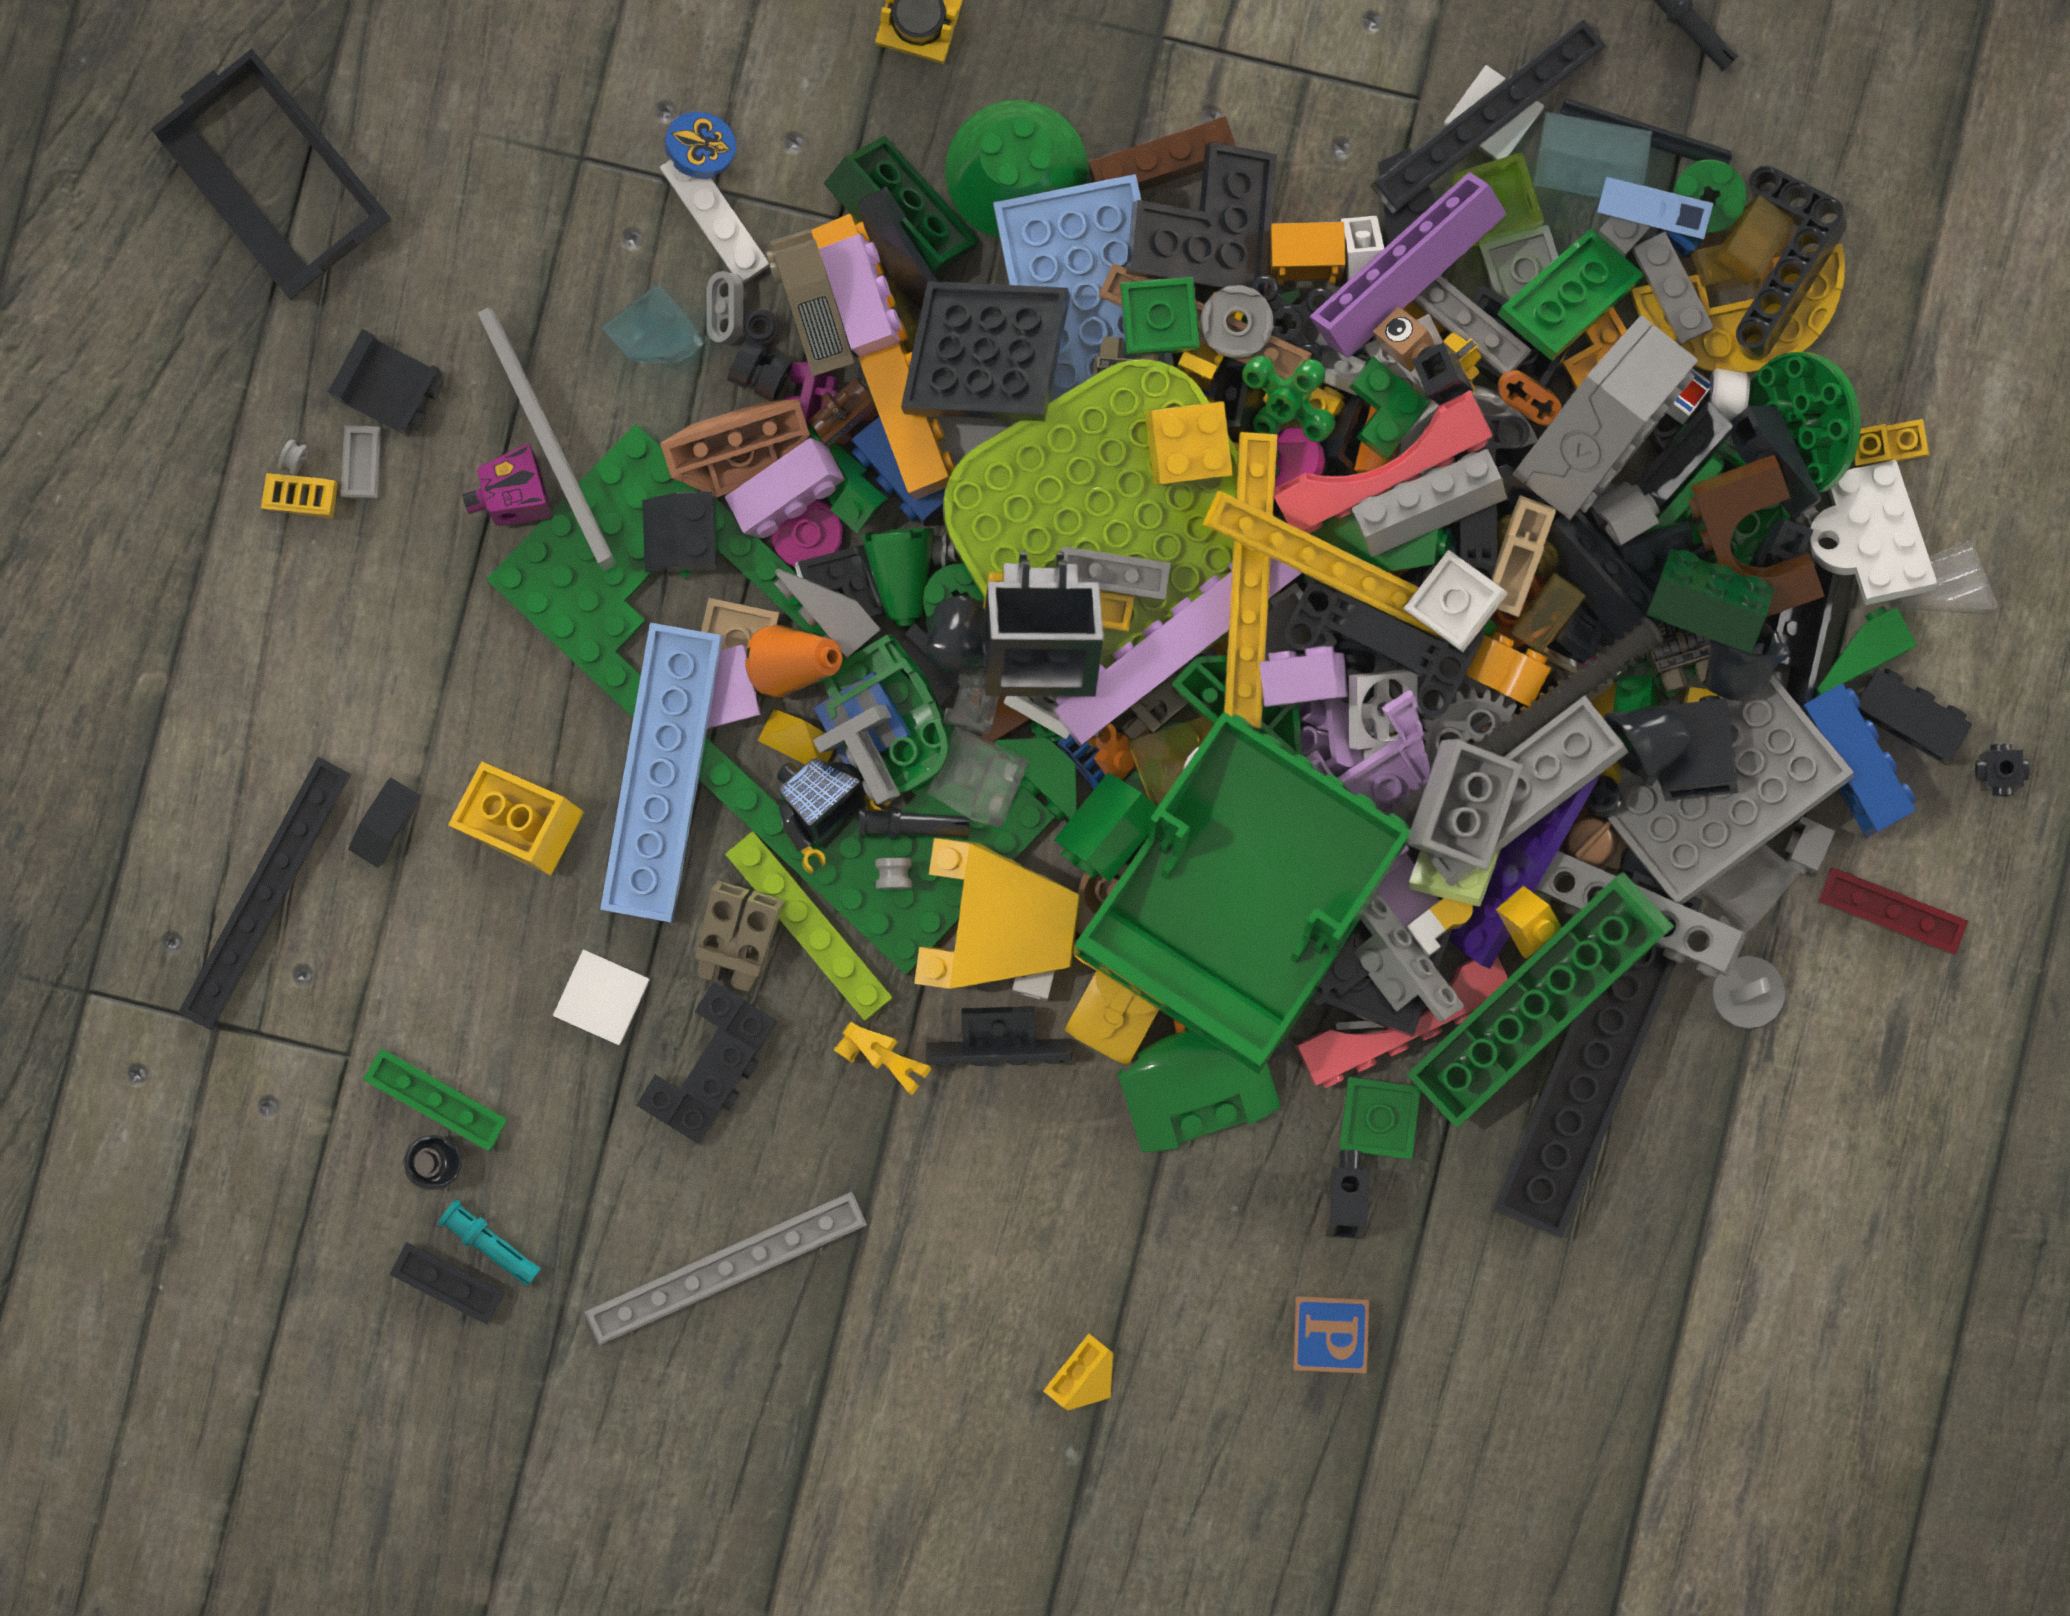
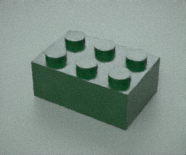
M1671 549L1656 586L1647 616L1751 654L1765 621L1775 587L1768 585L1762 578L1756 576L1746 577L1735 573L1727 565L1721 563L1711 564L1700 560L1692 552Z

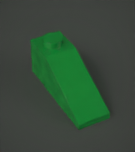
M1882 606L1865 615L1867 622L1856 631L1818 684L1814 693L1815 698L1841 683L1844 685L1917 646L1897 607L1886 611L1885 607Z

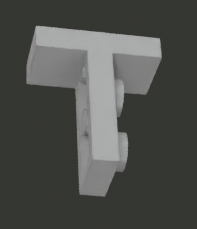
M886 705L874 706L813 740L819 753L832 751L846 743L848 747L846 749L847 757L854 767L859 768L864 778L862 782L863 788L871 800H875L877 805L890 802L901 796L868 730L892 718Z

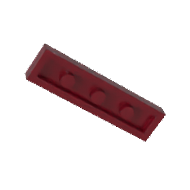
M1833 867L1829 869L1817 901L1820 904L1950 955H1956L1968 923L1966 919Z

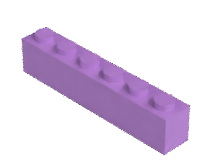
M1468 172L1311 314V320L1326 343L1348 359L1374 335L1373 330L1398 306L1403 309L1408 303L1412 302L1419 293L1440 277L1472 245L1493 229L1507 213L1491 186Z

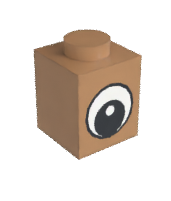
M1399 306L1373 330L1381 349L1410 373L1415 369L1412 360L1422 355L1428 347L1435 345L1428 329Z

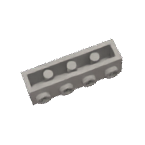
M1488 449L1479 453H1469L1460 461L1449 466L1437 467L1428 472L1426 476L1412 482H1402L1396 485L1393 490L1382 495L1367 497L1351 508L1362 538L1371 557L1501 502L1507 499L1499 471Z

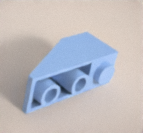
M1606 177L1597 212L1704 239L1713 203Z

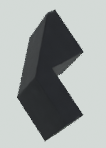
M390 777L359 823L348 850L379 868L385 862L397 834L409 823L421 795Z

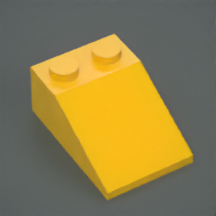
M481 761L448 826L529 867L551 876L584 811L563 796Z

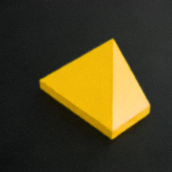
M773 709L757 740L804 765L815 758L828 763L834 752L832 750L819 753L813 740L825 734L823 731L805 720L777 709Z
M1088 1334L1043 1391L1067 1411L1111 1398L1113 1352Z

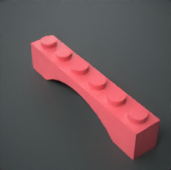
M1470 390L1438 406L1429 425L1419 439L1402 455L1386 465L1365 473L1349 476H1321L1304 473L1274 488V498L1287 523L1310 534L1322 527V521L1334 515L1336 518H1342L1353 512L1351 507H1354L1367 497H1377L1389 492L1388 488L1400 482H1412L1422 476L1420 472L1432 466L1434 468L1445 467L1455 460L1454 455L1466 449L1469 453L1481 449L1487 445V439L1492 437V433Z
M1498 956L1491 969L1470 959L1457 966L1448 984L1455 991L1464 1007L1444 1022H1439L1431 1010L1427 1008L1421 1013L1413 1037L1391 1029L1366 1034L1344 1033L1325 1029L1294 1045L1312 1083L1316 1086L1322 1083L1324 1088H1327L1344 1079L1342 1073L1354 1067L1357 1072H1360L1377 1063L1375 1057L1387 1051L1390 1056L1405 1051L1410 1047L1408 1041L1418 1036H1421L1424 1041L1442 1032L1440 1026L1451 1020H1454L1456 1025L1462 1023L1508 977Z

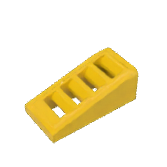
M266 473L261 509L333 519L339 484L335 480ZM275 483L282 484L279 503L272 502ZM290 485L296 486L293 504H287ZM303 487H309L307 506L301 505ZM317 489H323L320 507L314 506Z

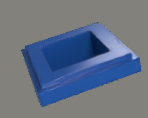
M1668 230L1663 231L1666 232L1673 248L1685 258H1689L1704 240Z

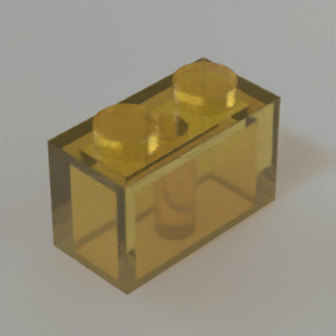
M1759 195L1745 205L1743 213L1732 226L1712 262L1745 286L1758 278L1763 280L1775 264L1771 260L1775 252H1780L1789 241L1791 235L1787 232L1794 220Z

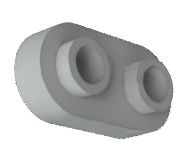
M725 271L713 274L706 290L707 333L715 342L732 344L738 340L743 330V283L738 275Z

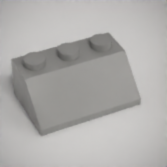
M1458 739L1442 740L1413 822L1412 832L1407 845L1439 858L1487 870L1523 765Z

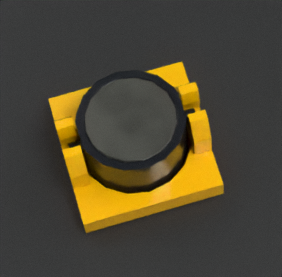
M886 0L885 7L881 11V24L875 45L944 64L963 0Z

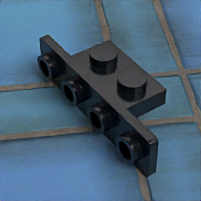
M1815 564L1814 567L1824 597L1774 614L1770 621L1773 631L1779 632L1782 643L1788 647L1790 652L1788 658L1781 662L1780 665L1791 668L1786 690L1798 705H1804L1811 701L1815 693V680L1819 663L1824 654L1823 645L1826 631L1831 622L1833 600L1840 582L1839 574L1827 571L1819 564ZM1765 644L1763 655L1766 654L1769 648L1768 644Z
M1034 1006L961 1008L962 1042H932L926 1044V1063L934 1064L938 1067H950L956 1063L987 1066L992 1062L1023 1065L1028 1063V1061H1044L1048 1064H1059L1065 1060L1073 1059L1072 1039L1035 1040Z

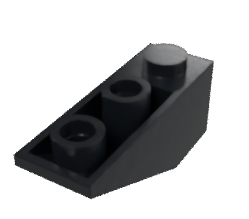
M1749 406L1731 420L1737 428L1730 437L1739 456L1746 464L1772 455L1775 456L1790 495V499L1779 503L1792 518H1798L1822 500L1777 406Z

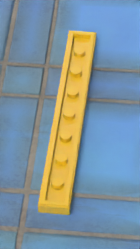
M1240 432L1236 499L1273 516L1277 434ZM1234 540L1224 712L1230 716L1237 714L1246 719L1251 724V728L1261 729L1263 688L1259 662L1265 661L1270 557Z
M1217 491L1202 525L1433 637L1445 641L1444 638L1404 609L1419 587L1224 492Z

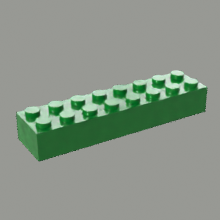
M1621 873L1406 1075L1457 1129L1674 926L1624 873Z

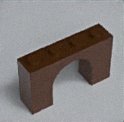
M1774 455L1691 485L1694 497L1689 498L1688 501L1695 520L1701 517L1703 519L1706 529L1700 531V535L1706 552L1714 550L1718 561L1716 563L1727 565L1733 572L1746 577L1756 576L1762 578L1768 585L1775 587L1766 617L1824 597L1809 553L1768 567L1746 565L1736 559L1731 553L1730 542L1732 533L1745 516L1790 499L1780 466Z

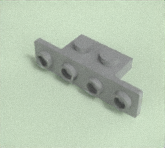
M1377 892L1361 917V920L1373 936L1355 950L1354 954L1361 961L1362 966L1370 973L1368 975L1396 1012L1404 1008L1419 995L1437 1020L1444 1022L1464 1007L1463 1003L1434 967L1432 961L1424 954L1409 931L1405 929L1386 901Z

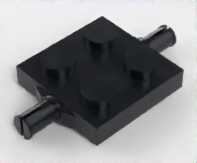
M1687 521L1640 534L1623 545H1618L1620 557L1653 593L1671 549L1692 552L1699 559L1715 554L1714 550L1706 552L1703 543L1693 544L1692 528Z

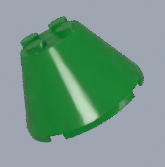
M1001 101L986 106L974 113L955 133L946 156V186L954 207L970 226L984 235L988 234L1000 238L993 202L1087 184V156L1076 130L1056 111L1031 101Z

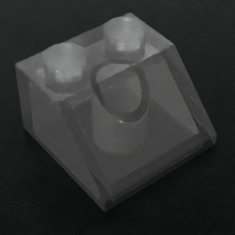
M955 727L950 738L951 747L947 761L935 775L928 794L969 819L1001 828L1029 760L1004 746L962 728Z

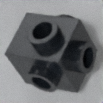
M2012 744L1990 745V750L1980 754L1979 760L1975 761V779L1977 782H1980V791H1992V796L1994 797L2013 796L2014 791L2024 787V781L2029 780V760L2023 759V750H2012ZM2001 762L2008 763V775L2000 771Z

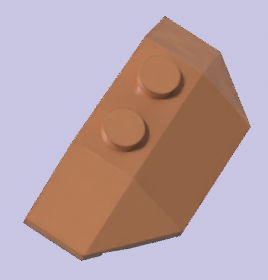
M799 399L760 402L694 423L662 441L660 445L672 479L683 482L702 492L712 491L714 497H719L733 492L805 442L810 434Z

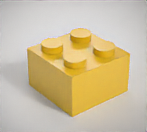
M1224 402L1145 411L1153 484L1233 475Z

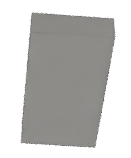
M344 425L341 479L342 499L378 500L381 427Z

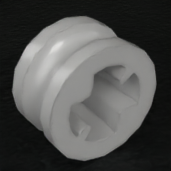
M290 439L281 452L277 467L281 470L288 468L290 474L295 476L305 461L308 446L304 444L297 446L296 441Z

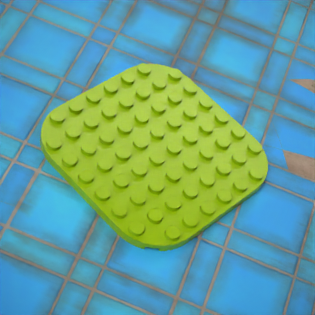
M1130 360L1112 365L1049 402L1045 422L1019 420L970 450L956 465L945 489L943 516L948 536L984 598L989 572L1002 574L1003 563H1018L1019 551H1027V560L1030 561V568H1054L1056 552H1060L1061 546L1171 563L1165 600L1134 595L1129 631L1103 628V647L1100 664L1105 670L1117 661L1113 654L1123 646L1131 642L1135 647L1146 639L1141 632L1158 619L1164 625L1173 618L1174 615L1170 610L1182 600L1188 597L1193 602L1200 597L1203 592L1199 587L1209 579L1217 575L1221 580L1232 572L1228 565L1233 559L1234 540L1202 525L1217 491L1236 498L1238 451L1230 437L1228 436L1233 475L1153 484L1145 411L1209 403L1194 380L1174 366L1153 360ZM1281 589L1271 596L1268 601L1280 594ZM1226 631L1223 635L1217 638L1214 642H1212L1209 646L1203 649L1200 653L1204 652L1205 650L1219 643L1223 639L1227 638L1228 631Z

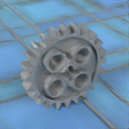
M1472 687L1470 697L1465 698L1463 692L1459 689L1456 692L1457 701L1451 702L1448 710L1442 717L1433 720L1424 718L1422 720L1430 728L1429 731H1423L1422 738L1426 740L1424 748L1425 753L1428 755L1431 770L1441 744L1440 737L1445 732H1454L1461 741L1470 744L1469 739L1473 738L1474 741L1479 742L1495 730L1502 728L1504 733L1501 736L1489 741L1482 747L1483 750L1491 752V748L1498 743L1506 744L1512 751L1525 741V736L1533 732L1532 727L1522 728L1521 723L1527 718L1526 714L1518 716L1513 714L1517 703L1514 702L1508 707L1504 706L1505 694L1503 693L1496 701L1492 700L1491 689L1489 688L1483 697H1478L1476 687ZM1435 705L1431 707L1432 711L1441 709ZM1484 712L1488 714L1492 720V726L1486 731L1476 730L1471 723V718L1475 713Z

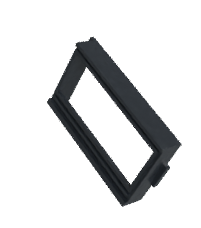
M252 48L219 75L212 70L180 96L184 103L151 128L158 140L290 301L355 247L391 221L388 213ZM251 74L255 76L369 215L367 219L308 266L303 263L190 125L193 120Z

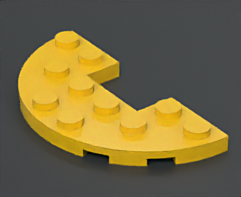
M1842 243L1837 244L1771 352L1761 360L1747 359L1742 354L1736 339V329L1754 299L1710 308L1702 274L1688 276L1714 327L1713 330L1680 345L1698 359L1694 367L1709 372L1719 368L1754 374L1768 361L1777 356L1790 352H1804L1809 348L1829 324L1840 299L1845 275ZM1817 249L1804 251V253H1813ZM1780 257L1771 259L1770 264L1772 270L1777 264ZM1787 275L1783 282L1787 284L1794 283L1800 278V275ZM1650 286L1633 288L1630 293L1639 317L1642 315L1652 323V327L1655 325L1678 343ZM1771 304L1764 312L1774 314L1781 309V305ZM1752 334L1746 339V343L1756 344L1763 336Z

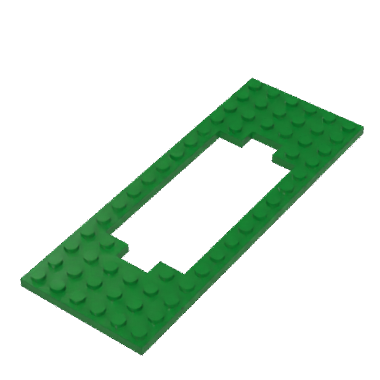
M637 424L578 483L616 561V566L605 572L600 567L565 496L552 510L553 517L542 520L486 579L632 718H634L641 675L617 652L646 623L645 619L626 602L653 574L645 573L642 500L672 493L702 492L671 478L662 448ZM715 498L717 551L804 632L824 637L826 633L818 623L811 627L798 612L803 606L796 597L793 596L788 600L774 584L779 580V577L774 573L777 569L796 576L798 575L758 537L743 533L735 516ZM695 571L677 572L687 580ZM867 640L850 656L869 646L871 643ZM842 653V661L849 658ZM901 671L882 681L901 716L923 704L914 684ZM942 711L951 736V748L947 761L936 775L910 790L915 797L901 810V813L970 815L969 839L963 837L900 835V838H896V840H890L889 836L875 837L874 835H866L864 839L859 838V821L854 818L826 848L820 844L816 846L813 842L810 844L812 849L821 851L825 856L824 866L821 865L817 857H808V863L814 871L810 874L802 866L803 853L796 851L783 830L779 805L706 737L698 780L905 975L917 965L919 947H934L959 920L964 879L929 875L934 838L980 843L990 848V850L1015 861L1055 819V816ZM881 858H910L912 860V867L908 870V878L912 880V889L877 890L876 881L879 879V870L876 868L875 860Z

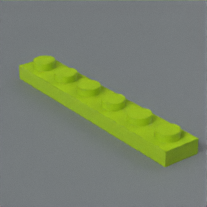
M753 831L725 854L756 892L785 900L782 913L779 916L780 921L864 1021L868 1020L893 999Z

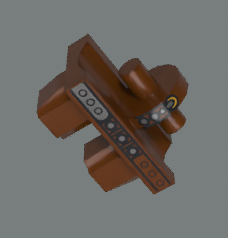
M855 378L835 397L826 392L821 397L826 405L808 422L816 430L827 447L830 448L834 444L843 446L852 438L853 431L851 429L859 421L870 422L878 415V411L872 396L862 382Z

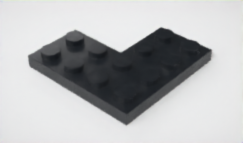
M1215 142L1207 143L1205 145L1199 211L1142 200L1132 203L1126 274L1153 279L1193 277L1194 286L1214 290L1237 285L1251 288L1255 278L1267 274L1277 154ZM1266 282L1259 285V291L1263 295H1265Z

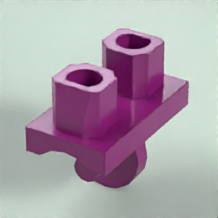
M794 362L790 378L794 384L803 385L801 396L787 395L784 400L799 399L808 427L810 426L808 420L826 405L821 397L826 392L830 393L833 397L839 393L835 391L838 379L831 377L832 370L812 376L808 362Z

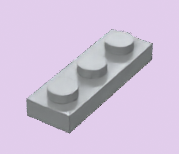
M1666 232L1634 246L1632 252L1679 345L1713 330L1714 327Z
M1061 546L1060 552H1064V560L1067 561V564H1077L1078 583H1099V590L1165 600L1171 563Z

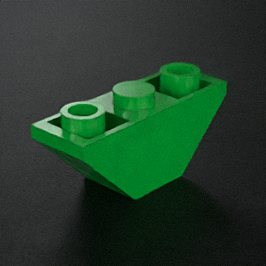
M1049 738L996 740L992 745V749L996 752L993 758L1007 772L1013 768L1023 778L1019 783L1034 797L1040 793L1049 802L1046 808L1059 821L1062 822L1064 818L1070 820L1077 811L1075 762Z

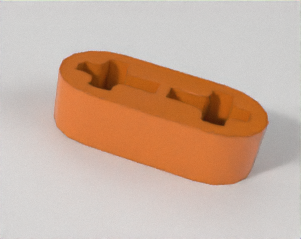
M1518 370L1508 371L1498 381V392L1502 400L1539 425H1550L1562 409L1559 399L1552 391ZM1520 380L1521 388L1527 393L1526 397L1516 392L1509 396L1510 391L1507 388V384H1516ZM1535 398L1543 404L1551 400L1549 404L1552 411L1550 413L1544 411L1541 415H1538L1539 410L1532 403L1533 399Z

